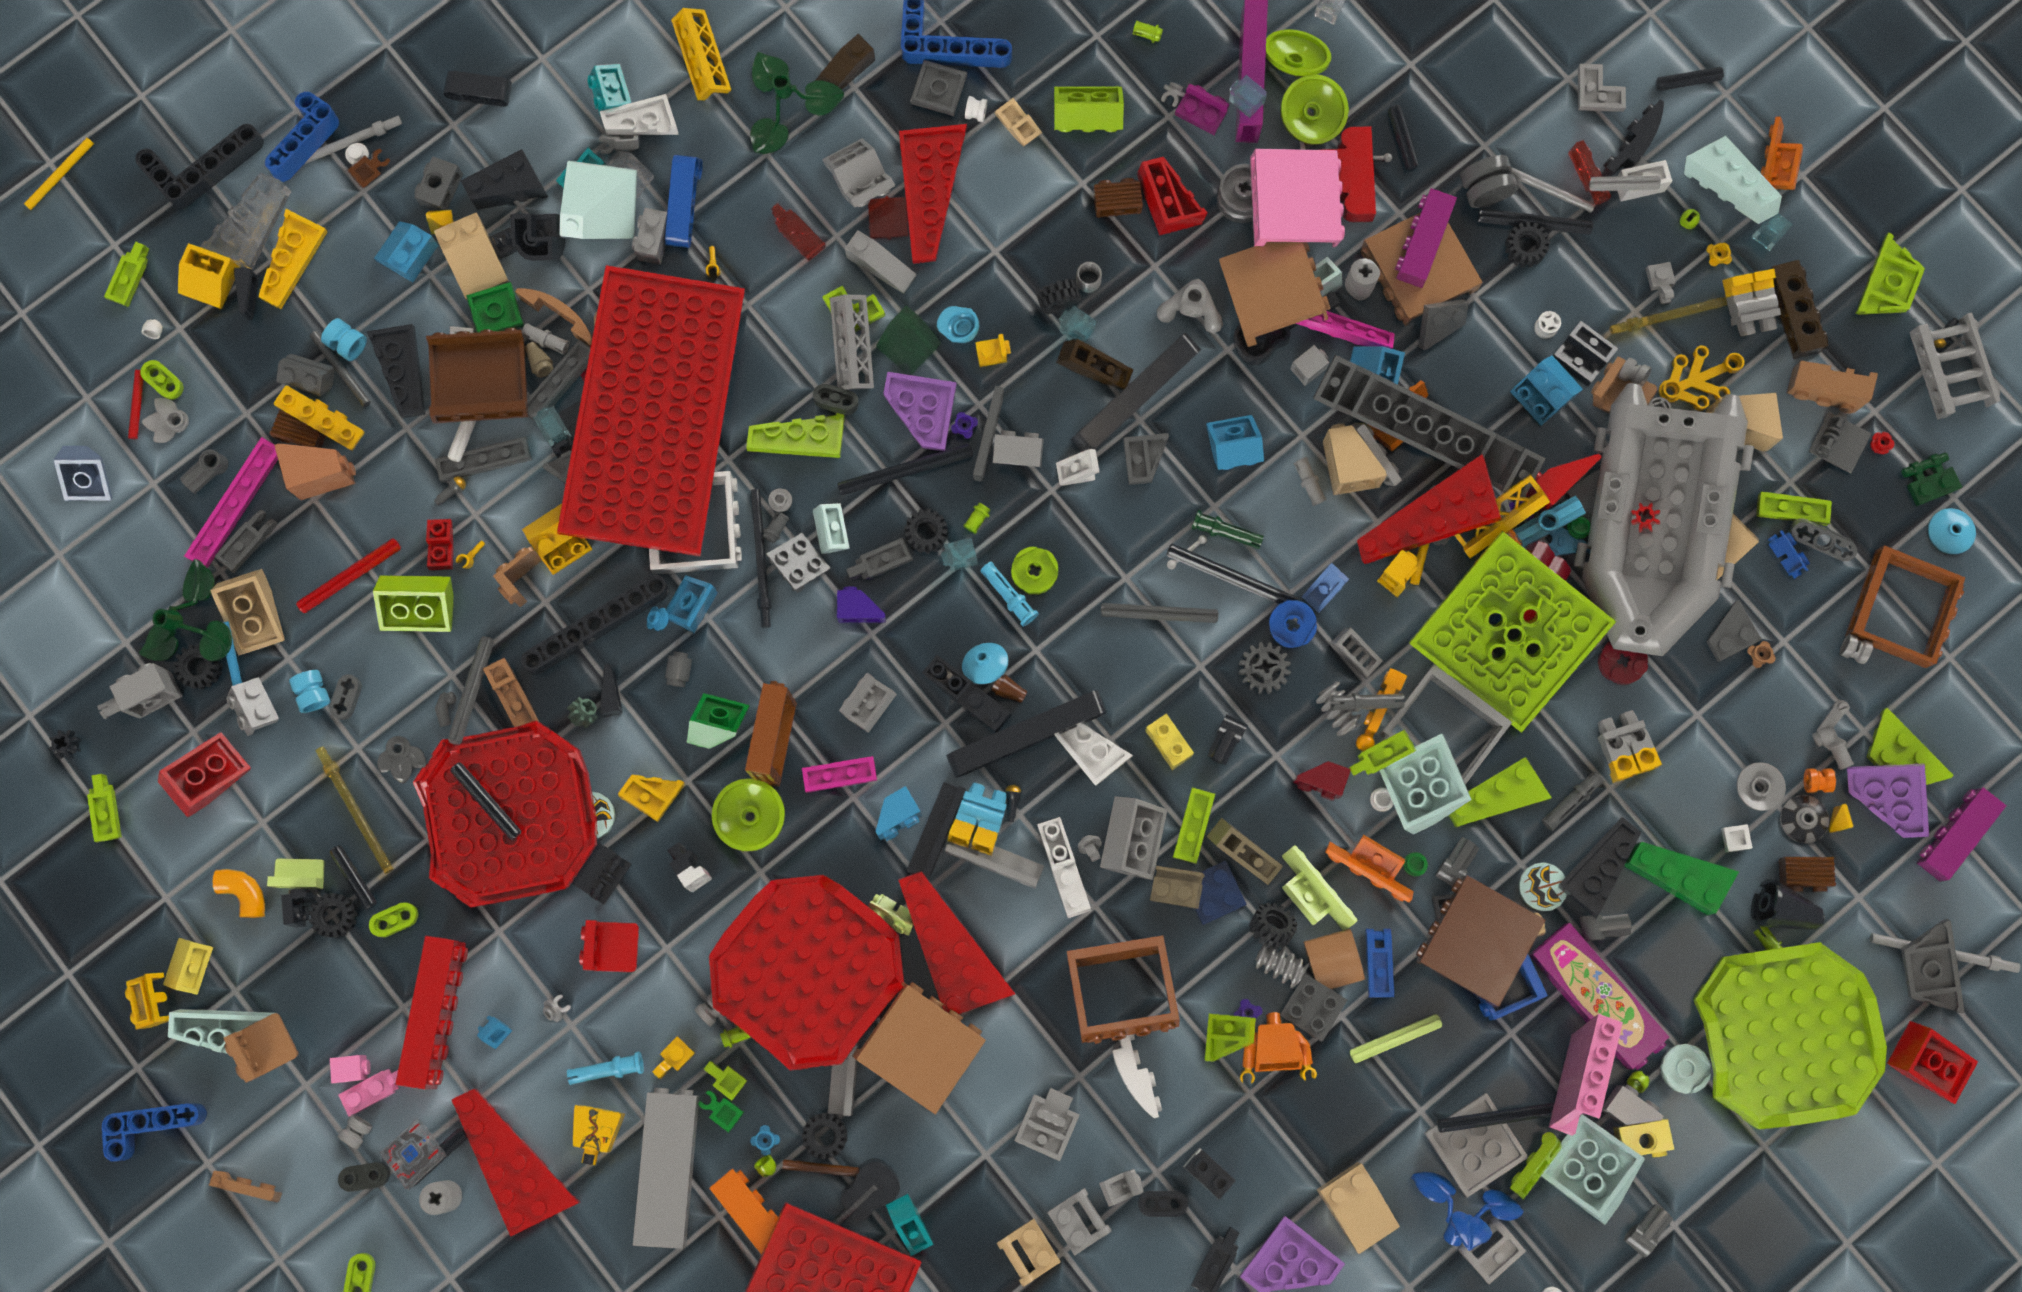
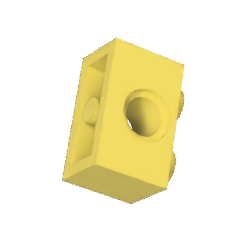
M1167 713L1146 727L1145 732L1172 770L1193 756L1194 752Z
M1668 1119L1613 1127L1615 1137L1641 1156L1652 1154V1157H1662L1667 1155V1151L1674 1150ZM1643 1134H1646L1649 1139V1143L1645 1148L1639 1143V1139Z

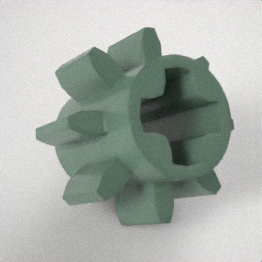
M578 697L567 707L571 711L568 718L575 726L583 725L587 728L598 718L595 714L597 707L590 699L582 700Z

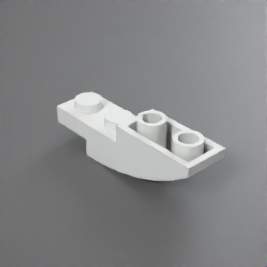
M1058 817L1037 824L1067 917L1071 918L1091 911L1061 818Z
M1134 1034L1127 1035L1126 1038L1119 1040L1121 1048L1112 1050L1115 1064L1133 1098L1151 1117L1157 1118L1159 1117L1158 1112L1162 1111L1159 1096L1154 1097L1152 1087L1156 1086L1153 1072L1148 1073L1147 1068L1137 1069V1065L1141 1064L1138 1050H1133L1131 1044L1135 1037Z

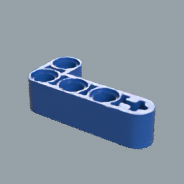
M302 92L297 95L295 105L303 115V118L265 159V166L279 182L291 179L339 126V119L332 108L311 92Z
M673 156L665 232V244L667 246L690 248L697 180L701 179L703 168L702 159L698 157Z
M189 1103L107 1115L102 1122L104 1156L109 1161L128 1160L135 1152L134 1134L200 1125L207 1117L206 1108L199 1103ZM166 1112H169L171 1116L168 1124L163 1120ZM182 1113H195L194 1117L182 1118ZM142 1115L146 1118V1124L143 1128L139 1125V1118ZM117 1118L121 1121V1127L118 1131L114 1127V1122ZM118 1144H121L123 1148L120 1156L116 1153V1146Z

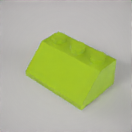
M1054 87V130L1061 132H1071L1072 130L1116 132L1123 130L1124 100L1122 87Z
M379 576L373 589L380 631L451 632L454 600L451 577Z

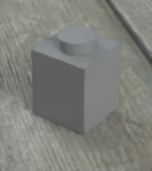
M1313 345L1293 361L1290 369L1306 386L1327 369L1329 364L1328 356L1322 349L1318 350Z

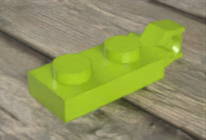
M135 242L131 253L127 252L125 256L122 255L104 295L107 300L129 307L147 266L148 259L146 257L149 248L145 245Z
M1404 729L1361 752L1358 755L1360 761L1349 767V769H1351L1353 776L1364 770L1368 775L1374 774L1417 750Z
M92 775L93 788L89 789L87 798L94 842L122 838L113 785L108 784L107 775Z

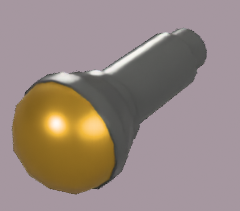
M461 477L452 478L449 486L437 495L434 502L440 505L453 494L463 492L466 488L464 479Z

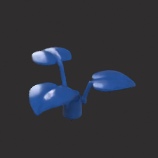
M1420 1172L1413 1174L1411 1177L1419 1191L1426 1198L1438 1203L1448 1202V1216L1445 1221L1449 1224L1443 1237L1449 1244L1454 1246H1460L1463 1243L1468 1251L1480 1244L1486 1243L1492 1236L1490 1227L1480 1219L1485 1211L1490 1210L1494 1217L1506 1221L1515 1220L1521 1217L1524 1212L1520 1205L1509 1195L1498 1190H1488L1482 1196L1486 1205L1474 1217L1461 1211L1453 1213V1199L1451 1196L1455 1195L1456 1189L1448 1179L1432 1172Z

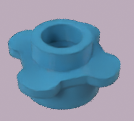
M656 606L652 607L647 616L648 629L655 628V630L659 631L667 626L669 615L665 608L658 609Z
M763 1125L760 1127V1132L753 1136L750 1142L752 1146H756L761 1150L762 1155L766 1156L771 1153L774 1145L780 1143V1136L774 1135L770 1131L769 1126ZM764 1138L768 1139L766 1143L763 1142Z

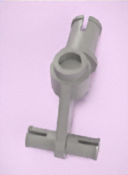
M1838 700L1833 704L1829 714L1817 728L1816 732L1812 734L1818 747L1823 745L1828 751L1831 750L1840 770L1854 764L1845 746L1847 744L1846 741L1837 737L1834 726L1850 710L1849 704L1844 700Z

